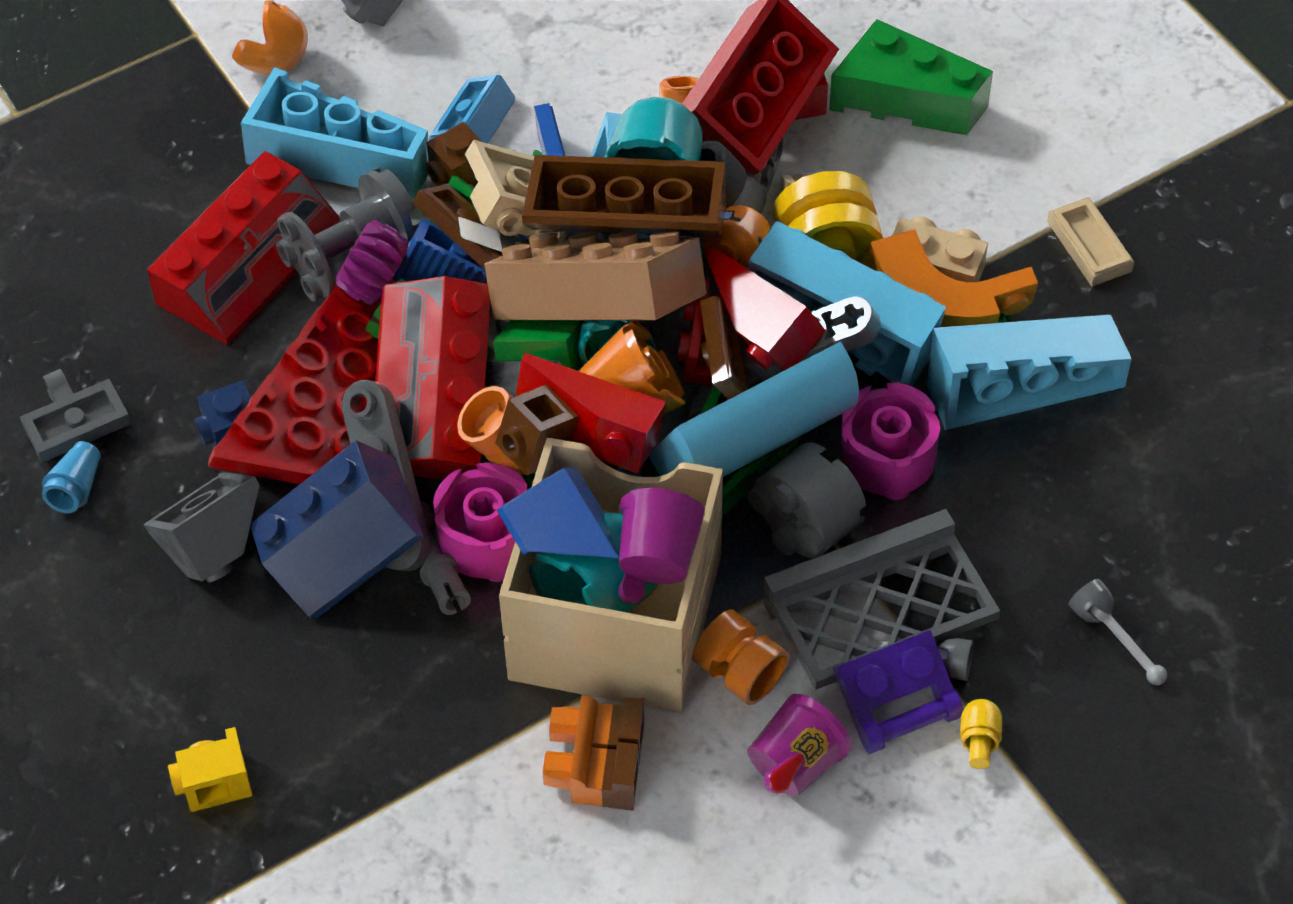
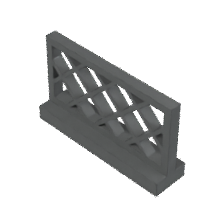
M947 509L764 577L763 604L771 619L777 618L815 690L838 682L832 667L878 650L857 644L864 627L891 635L886 646L898 642V637L903 640L921 633V631L903 626L910 609L937 617L934 626L927 629L931 630L935 643L999 619L1000 609L954 535L955 523ZM949 553L957 566L953 578L926 569L929 560ZM898 573L914 580L906 595L881 587L884 577ZM921 581L948 589L942 606L915 597ZM852 590L868 595L862 612L835 604L839 594ZM958 592L976 598L981 609L966 614L950 609L949 606L954 593ZM876 598L902 606L896 623L869 615ZM802 608H809L823 614L816 630L796 624L790 613ZM830 616L857 624L850 641L823 633ZM804 640L810 641L809 647ZM818 644L844 652L841 663L820 670L813 657Z

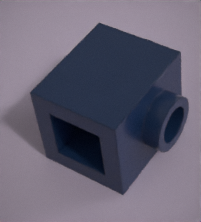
M243 380L197 397L202 416L194 418L204 445L212 443L213 448L218 445L231 428L234 420L248 405L251 396Z

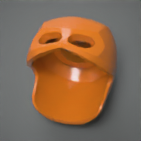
M266 0L262 15L263 34L266 42L261 44L248 39L240 40L234 48L232 59L241 67L262 75H270L274 67L290 72L301 62L308 43L307 29L302 19L289 7L278 4L273 0Z

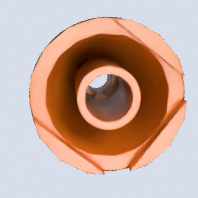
M635 320L625 324L579 370V372L666 401L664 414L677 410L685 405L686 402L680 398L685 395L684 389L669 359L662 349L656 352L650 345L645 343V341L653 336Z

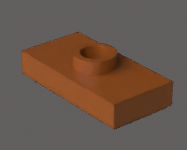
M712 296L700 301L706 341L701 344V350L704 360L711 370L713 385L729 400L748 390L740 335L735 330L726 305L720 298Z

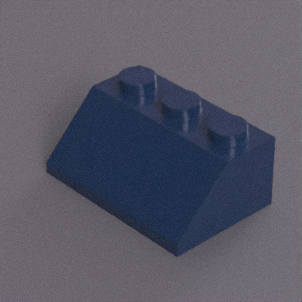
M357 440L250 524L262 565L306 615L315 620L423 538L396 458Z

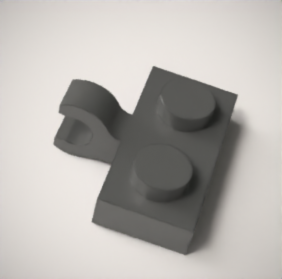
M61 369L43 376L48 387L47 392L53 403L20 417L23 428L41 463L68 452L76 442L84 441L89 443L131 425L129 415L110 379L73 393Z

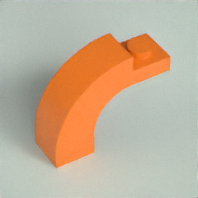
M915 229L870 243L867 263L869 268L884 272L894 281L918 293L927 294L936 302L946 306L940 327L998 323L1000 313L1014 315L1022 312L1033 303L1038 281L1032 267L981 282H963L942 274L931 264Z

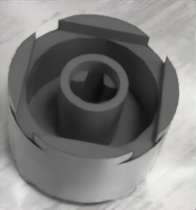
M811 442L801 444L759 476L755 481L754 487L747 492L750 505L763 516L773 531L771 537L774 545L781 553L789 557L795 552L807 558L814 559L819 557L862 524L865 516H860V510L866 506L865 497L853 474L838 458L830 463L820 455L825 448Z

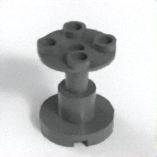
M377 167L361 175L358 183L361 202L341 211L339 216L340 223L316 235L293 212H286L277 219L283 238L276 242L277 252L287 267L294 265L301 277L302 288L311 301L328 297L332 292L333 279L327 260L352 248L368 223L376 220L383 225L391 226L399 231L398 234L408 239L409 245L420 224L418 223L413 226L408 213L416 207L401 181L388 169L380 172L381 167Z

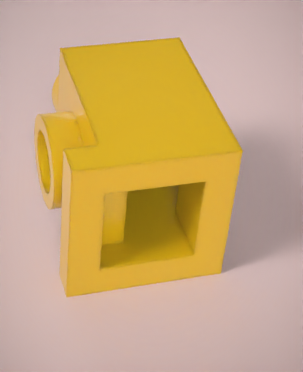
M235 727L225 729L226 739L219 741L204 740L191 745L188 749L176 751L177 763L168 765L175 796L185 794L191 812L253 796Z

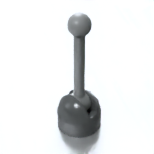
M1100 579L1090 581L1074 594L1069 601V606L1080 618L1093 624L1104 622L1147 671V680L1151 684L1161 685L1166 681L1167 672L1165 668L1160 665H1154L1111 616L1114 609V598L1110 590Z

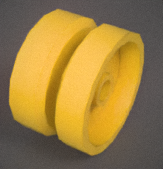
M824 171L808 175L787 186L775 200L772 211L774 223L778 221L790 228L799 229L807 234L808 237L832 249L840 250L851 259L869 267L867 263L870 243L883 239V234L876 216L877 212L869 185L858 175L843 171Z

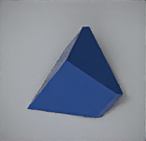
M564 467L497 509L498 514L523 555L529 552L619 558L611 533L604 519V512L577 468Z

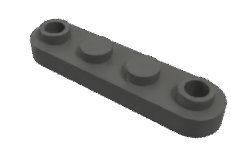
M360 380L353 383L346 390L342 400V412L350 444L357 440L389 454L397 460L423 538L386 566L394 570L413 571L425 563L430 553L431 543L394 397L385 385L370 380ZM364 397H366L367 406L365 410L361 412V401Z

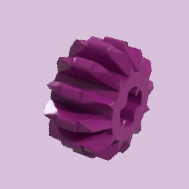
M376 220L368 223L337 273L336 285L347 291L346 294L357 301L360 299L369 305L378 301L382 295V288L389 284L407 253L408 239L398 234L399 231L387 224L383 225Z

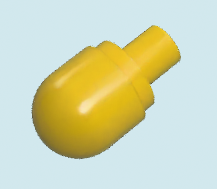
M986 699L971 701L964 707L961 714L960 739L963 747L970 751L969 765L973 768H988L990 766L991 752L998 748L1002 739L1001 711L996 704Z

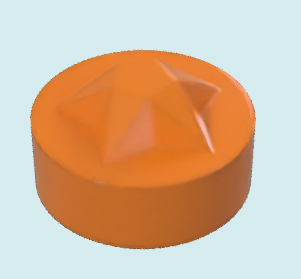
M691 76L665 78L659 83V97L671 98L682 104L698 81V78Z

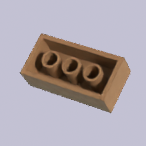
M675 230L653 233L649 236L650 238H638V234L635 231L615 233L610 235L609 239H598L596 232L574 234L568 237L569 240H558L557 233H543L529 237L530 244L513 245L503 248V256L484 263L493 320H657L707 294L699 237L679 238V232Z

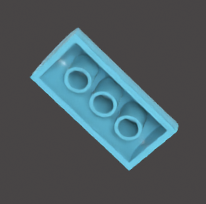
M840 341L677 426L651 451L648 456L660 476L672 472L678 464L686 462L723 469L724 477L852 409L858 401L859 386L854 366L847 351Z

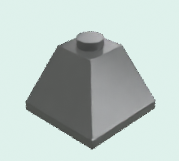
M223 472L143 525L152 538L188 578L199 581L206 579L207 582H213L228 574L234 567L231 562L244 554L259 483L255 476Z

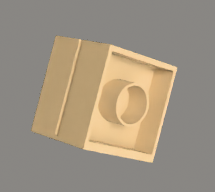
M547 437L532 487L564 467L577 468L603 512L621 514L619 511L621 498L632 490L662 488L686 494L699 501L705 508V517L686 579L674 584H658L654 592L629 613L538 596L532 585L529 566L537 561L535 555L539 552H529L523 555L515 542L499 594L503 636H505L504 648L508 680L623 702V697L644 698L645 707L682 714L695 664L692 661V653L703 632L721 560L723 469L683 462L666 475L638 477L619 472L607 466L585 444Z

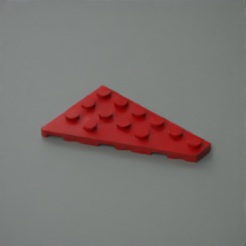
M391 279L389 284H395L394 280ZM335 284L332 292L303 327L297 339L292 342L284 353L283 358L251 397L248 405L234 420L231 428L219 444L214 447L209 457L208 467L301 484L348 447L350 440L342 412V400L346 390L353 383L360 380L375 382L378 339L364 329L381 304L382 295L378 301L369 305L360 299L357 301L347 295V291ZM364 397L361 401V412H363L367 406L366 397Z

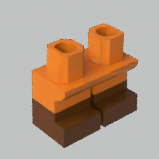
M582 695L580 707H552L549 727L550 741L575 744L573 753L546 751L543 764V785L571 790V803L634 811L645 727L644 698L623 697V703L619 705L597 703L593 697Z

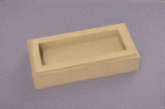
M1090 197L1049 211L1047 222L1091 287L1132 272L1134 266L1133 259Z

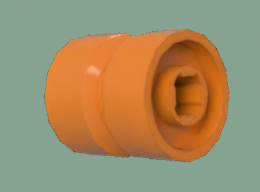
M497 386L486 387L475 393L464 405L457 423L458 433L475 450L484 454L491 463L507 466L523 475L525 473L495 444L508 399L513 398V396L504 388Z
M732 609L720 614L705 629L695 645L692 661L716 680L725 678V687L746 704L754 705L762 700L779 682L788 666L790 654L767 635L756 637L757 628Z

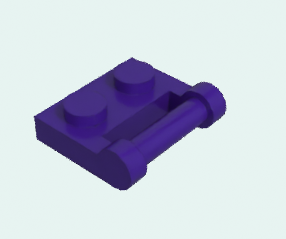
M931 630L921 632L832 667L860 741L868 754L884 749L885 743L940 720L945 719L947 722L961 718L964 710L959 695L953 689ZM928 686L931 687L935 698L934 701L880 723L874 720L871 709Z

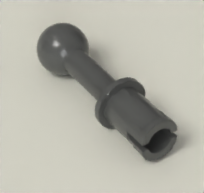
M420 501L431 543L430 553L420 570V577L425 585L431 587L438 601L440 611L443 614L452 615L457 613L452 603L453 600L456 599L461 610H463L470 604L471 597L458 575L459 569L455 559L451 555L442 554L431 531L435 520L431 507L425 502Z

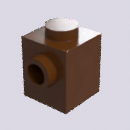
M465 122L426 142L429 161L426 163V171L436 186L448 184L452 176H458L474 187L478 183L465 153L473 140L483 141Z
M546 384L508 399L495 444L526 475L537 471L547 437L571 441L578 415Z

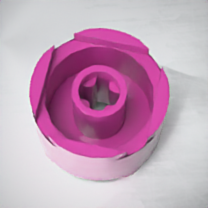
M887 383L886 388L871 390V386L859 390L856 405L842 414L839 460L850 470L861 489L873 494L884 495L890 500H902L911 491L922 486L930 478L936 464L940 435V421L935 413V406L931 399L920 390L902 383Z
M496 463L477 464V469L463 473L459 469L448 475L435 493L433 500L434 519L439 548L442 554L451 555L455 559L460 573L469 577L487 578L492 582L504 580L515 540L498 514L497 509L528 490L527 483L523 477L507 466Z

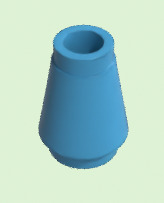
M84 441L76 442L73 448L43 478L42 498L48 506L62 513H73L87 503L98 461L101 458L99 450L94 445Z

